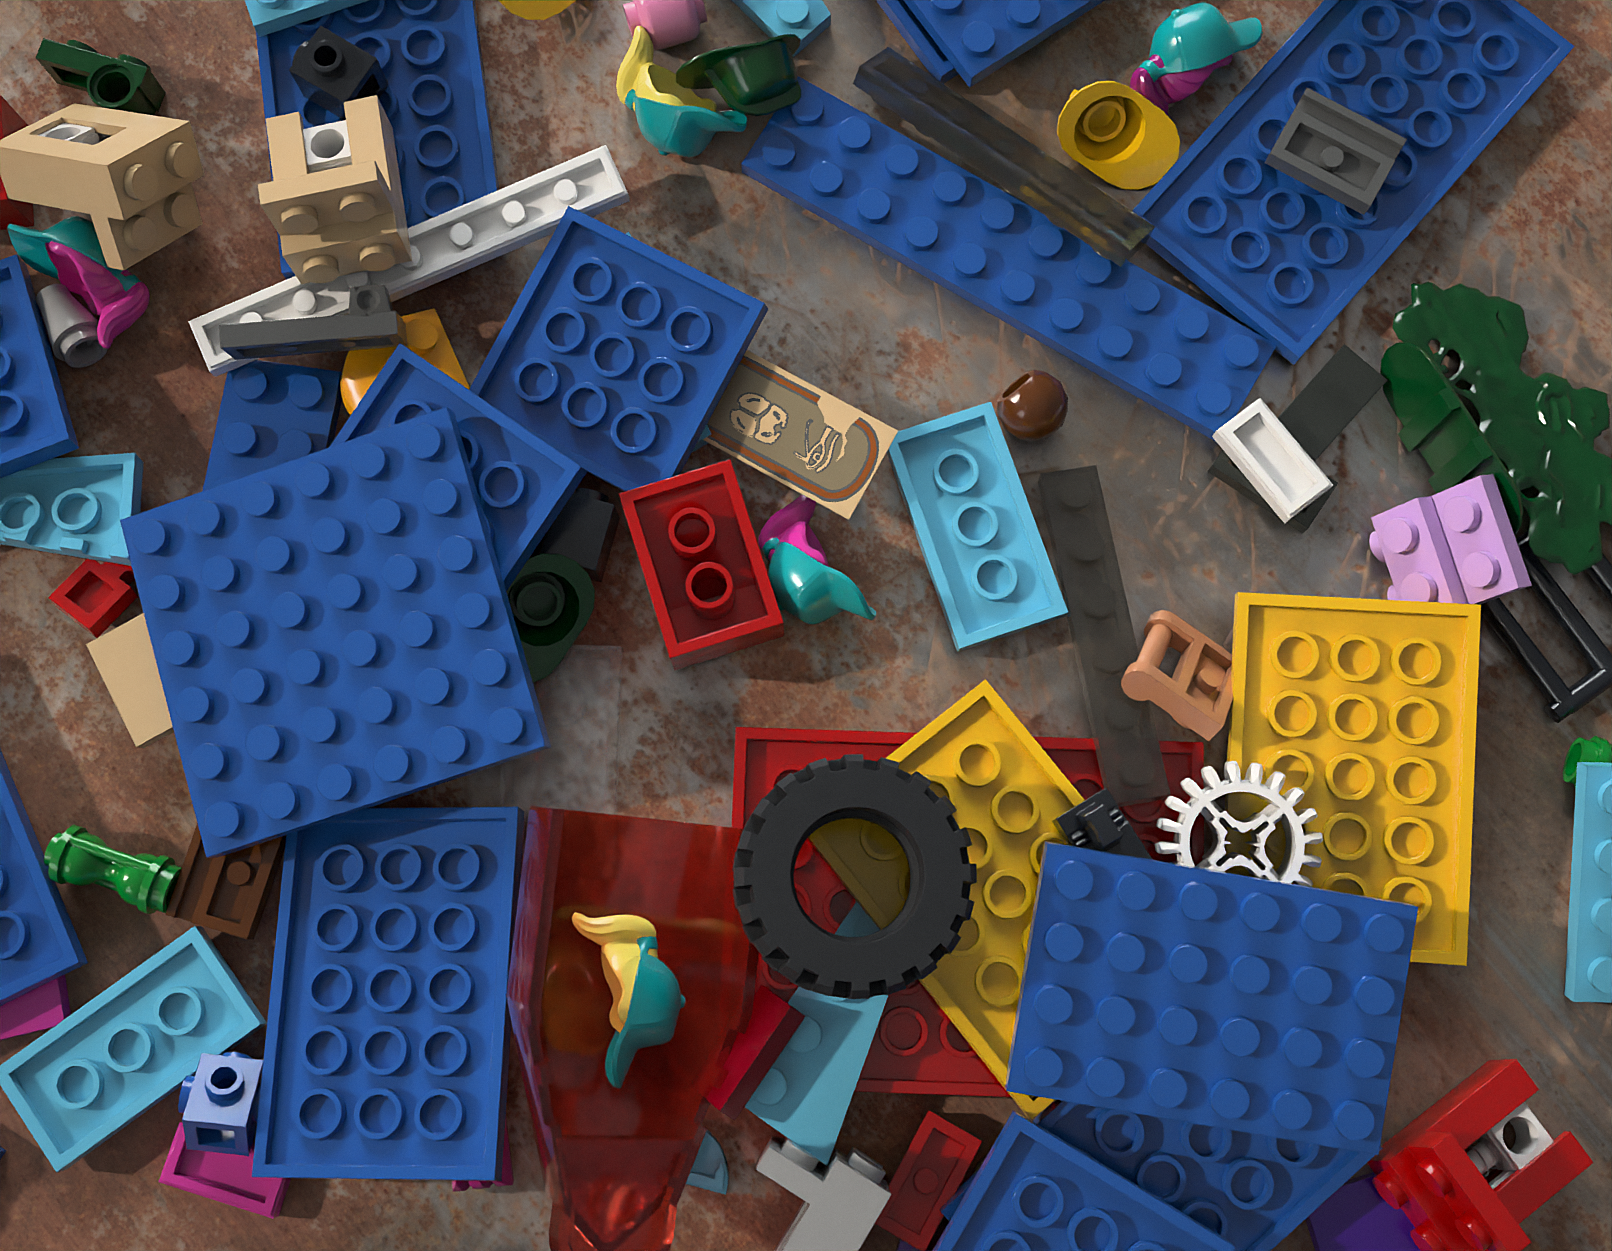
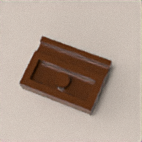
M197 823L165 915L244 939L254 940L285 850L286 835L218 858H206Z

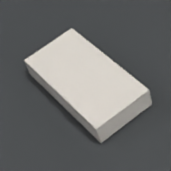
M1261 398L1257 399L1216 430L1212 436L1284 524L1333 486L1331 481Z

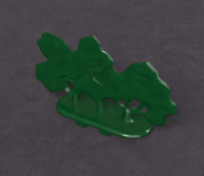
M1431 282L1411 284L1412 304L1406 309L1395 313L1392 326L1398 339L1404 343H1395L1386 349L1381 359L1380 374L1387 379V382L1383 385V391L1388 402L1404 426L1398 433V436L1409 452L1419 449L1435 473L1428 480L1435 493H1440L1480 475L1493 474L1514 535H1516L1522 525L1523 506L1526 508L1531 519L1529 544L1535 556L1546 559L1550 563L1563 564L1566 570L1573 575L1602 560L1600 523L1605 521L1612 526V458L1594 450V439L1599 437L1602 431L1610 428V408L1608 406L1607 393L1588 387L1572 388L1567 379L1549 372L1532 378L1521 370L1522 353L1526 351L1529 335L1524 310L1519 304L1499 296H1486L1477 288L1467 287L1461 283L1445 290ZM1437 339L1441 345L1439 351L1433 354L1428 344L1431 340ZM1454 349L1460 355V367L1457 373L1450 378H1446L1444 373L1449 371L1441 363L1447 352ZM1463 379L1471 384L1472 387L1470 390H1463L1456 387L1455 384ZM1456 393L1468 398L1474 404L1481 418L1479 427ZM1501 460L1506 463V465H1507V467H1508V469H1509V472L1507 471V469L1505 468V466L1503 465V463L1501 462ZM1532 486L1539 490V496L1535 498H1527L1521 492V490Z

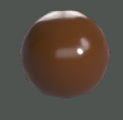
M1035 369L1024 373L1012 382L1000 394L997 400V414L1004 429L1022 440L1037 441L1049 438L1063 426L1068 412V396L1061 381L1045 371Z

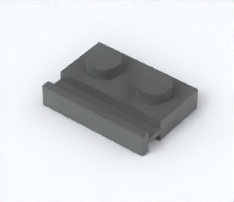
M1306 88L1265 163L1364 215L1374 201L1407 139Z

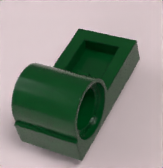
M43 38L36 55V59L57 84L88 92L89 97L97 107L154 116L156 111L159 112L166 94L151 73L150 66L130 55L120 54L118 58L99 54L94 48L80 41L68 40L66 44L45 38ZM129 92L123 100L115 102L121 94Z

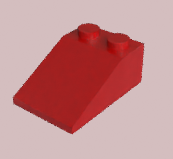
M731 459L619 493L674 670L784 636L783 619Z

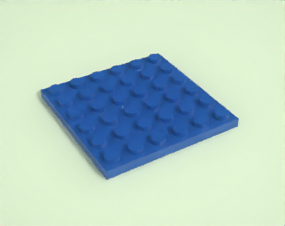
M448 407L120 520L206 858H218L551 748L455 413Z

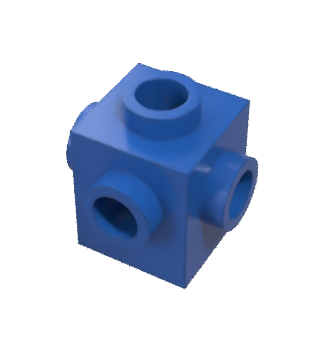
M226 1052L222 1055L201 1053L195 1076H186L184 1078L179 1096L178 1110L179 1113H184L182 1123L187 1149L249 1156L257 1128L263 1060L253 1059L239 1052Z

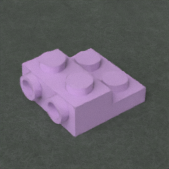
M1493 474L1477 476L1433 496L1415 498L1371 517L1375 528L1369 539L1371 550L1379 561L1387 564L1393 585L1388 588V600L1480 605L1532 586Z

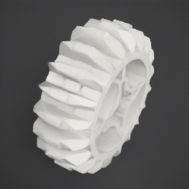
M1227 761L1224 766L1225 780L1220 781L1214 768L1206 766L1201 769L1202 778L1206 784L1205 788L1200 789L1196 782L1190 778H1185L1181 781L1180 784L1183 790L1191 797L1186 804L1173 796H1168L1165 804L1180 814L1176 822L1166 818H1159L1157 820L1156 826L1164 831L1174 832L1173 841L1156 843L1155 851L1160 854L1175 853L1176 861L1170 863L1221 872L1233 866L1242 865L1256 878L1312 887L1313 882L1308 877L1299 874V870L1302 864L1317 868L1321 866L1322 859L1320 857L1306 854L1304 851L1305 844L1323 842V835L1315 831L1303 832L1302 824L1313 821L1318 815L1314 808H1305L1297 812L1292 808L1302 800L1305 794L1301 788L1294 787L1283 795L1279 794L1286 778L1283 773L1274 772L1269 776L1265 784H1261L1263 766L1259 763H1251L1247 769L1245 780H1242L1238 763L1236 761ZM1232 792H1247L1263 799L1269 805L1259 813L1254 812L1244 820H1235L1227 811L1222 810L1214 799ZM1201 813L1205 818L1204 821L1209 825L1213 833V842L1208 852L1202 856L1203 860L1195 866L1190 853V833L1196 817ZM1219 820L1224 826L1230 827L1237 832L1245 833L1252 829L1249 832L1252 841L1245 843L1252 845L1248 853L1256 861L1257 865L1253 860L1235 852L1225 856L1224 844H1229L1230 842L1225 841L1228 831ZM1281 820L1285 832L1286 847L1281 865L1275 871L1272 868L1273 864L1265 854L1264 845L1266 838L1276 829L1275 824Z

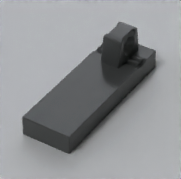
M380 284L351 287L348 315L219 325L220 348L235 360L397 347L399 343L407 346L406 323L397 311H393L389 291L385 285Z

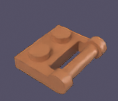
M1165 610L1155 611L1150 615L1144 628L1146 640L1138 659L1127 667L1121 680V687L1128 697L1137 701L1151 700L1171 714L1178 724L1187 729H1192L1210 741L1223 728L1233 700L1231 681L1232 654L1174 613ZM1168 647H1172L1181 653L1172 678L1159 670Z

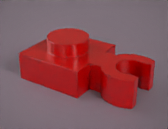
M86 559L48 598L59 610L94 637L98 638L138 596L129 586L132 581H135L132 566L104 562L101 565L96 560Z

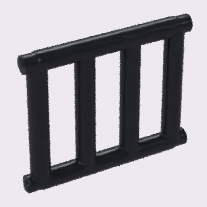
M1528 530L1519 536L1516 541L1532 584L1530 588L1594 670L1568 688L1500 598L1480 604L1481 614L1549 701V704L1545 706L1548 716L1554 722L1559 723L1612 686V653L1541 561L1534 555L1529 544ZM1602 552V560L1586 569V571L1612 603V564Z

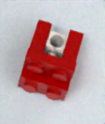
M1517 1059L1487 1061L1381 1146L1383 1149L1379 1151V1155H1375L1367 1162L1376 1175L1372 1182L1380 1196L1394 1209L1398 1210L1401 1208L1415 1228L1410 1231V1235L1421 1251H1522L1531 1243V1240L1519 1224L1594 1163L1571 1131H1564L1557 1138L1553 1139L1530 1110L1525 1101L1535 1094L1539 1088ZM1508 1121L1512 1124L1516 1133L1515 1144L1511 1150L1507 1148L1503 1140V1128ZM1477 1140V1145L1471 1146ZM1469 1147V1151L1466 1153L1464 1150Z

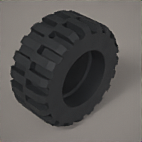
M863 754L843 755L841 759L827 761L826 758L809 763L804 769L787 775L761 799L742 831L734 856L732 870L734 872V889L732 890L734 903L743 924L742 928L749 942H752L762 955V959L774 971H778L789 979L791 983L801 988L825 996L847 999H869V997L890 995L904 990L906 985L917 979H924L938 968L936 963L945 954H951L960 941L961 937L958 935L963 921L970 920L974 901L969 900L971 884L977 883L976 864H970L967 847L973 844L967 828L960 829L952 815L957 809L946 795L939 798L929 788L931 784L929 779L917 771L911 775L899 769V762L883 757L878 761L865 760ZM840 819H862L881 826L898 841L909 864L910 888L902 910L888 926L868 936L844 937L824 930L805 913L795 891L794 867L802 845L815 830L829 822Z

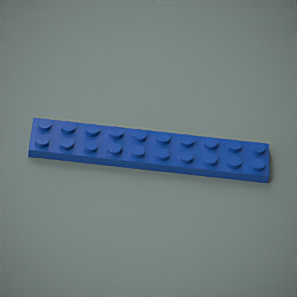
M799 76L797 79L801 88V98L797 103L774 112L741 163L743 174L1213 441L1215 440L1212 436L1216 430L1237 415L1277 346L1265 337Z

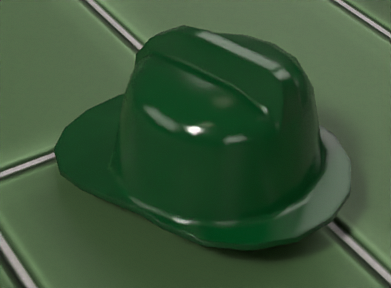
M784 34L762 42L728 46L708 51L684 63L676 72V83L683 88L695 90L715 88L727 105L741 114L756 117L774 113L797 103L801 98V88L792 56L799 48L801 40L795 34Z
M541 553L530 557L506 591L533 683L547 677L561 663L580 632L586 626L594 610L595 589L589 574L576 560L562 554Z

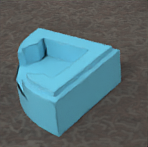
M684 1117L667 1179L726 1195L729 1172L726 1156L720 1143L706 1127Z

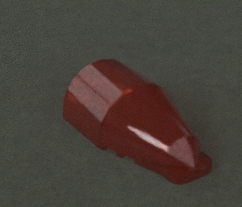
M530 806L506 997L546 1196L552 1201L549 1226V1247L551 1251H669L674 1238L677 1204L707 1131V1127L702 1126L710 1102L706 1099L712 1087L721 1088L729 1073L728 1070L723 1069V1066L730 1055L737 1034H745L752 1017L759 951L752 942H749L742 928L743 924L738 909L735 908L732 891L734 889V872L732 870L734 856L743 831L741 828ZM576 912L591 918L634 915L648 920L653 924L657 933L658 959L673 972L678 981L680 993L686 1000L685 1006L680 1009L673 1038L665 1044L639 1049L633 1058L621 1088H616L609 1082L605 1070L607 1050L616 1029L612 1027L609 1020V1013L613 1005V995L603 972L601 960L602 946L578 932L572 922V916Z

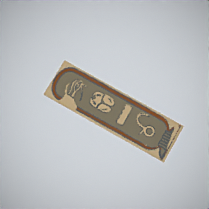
M746 350L707 423L711 435L703 440L849 520L898 430Z

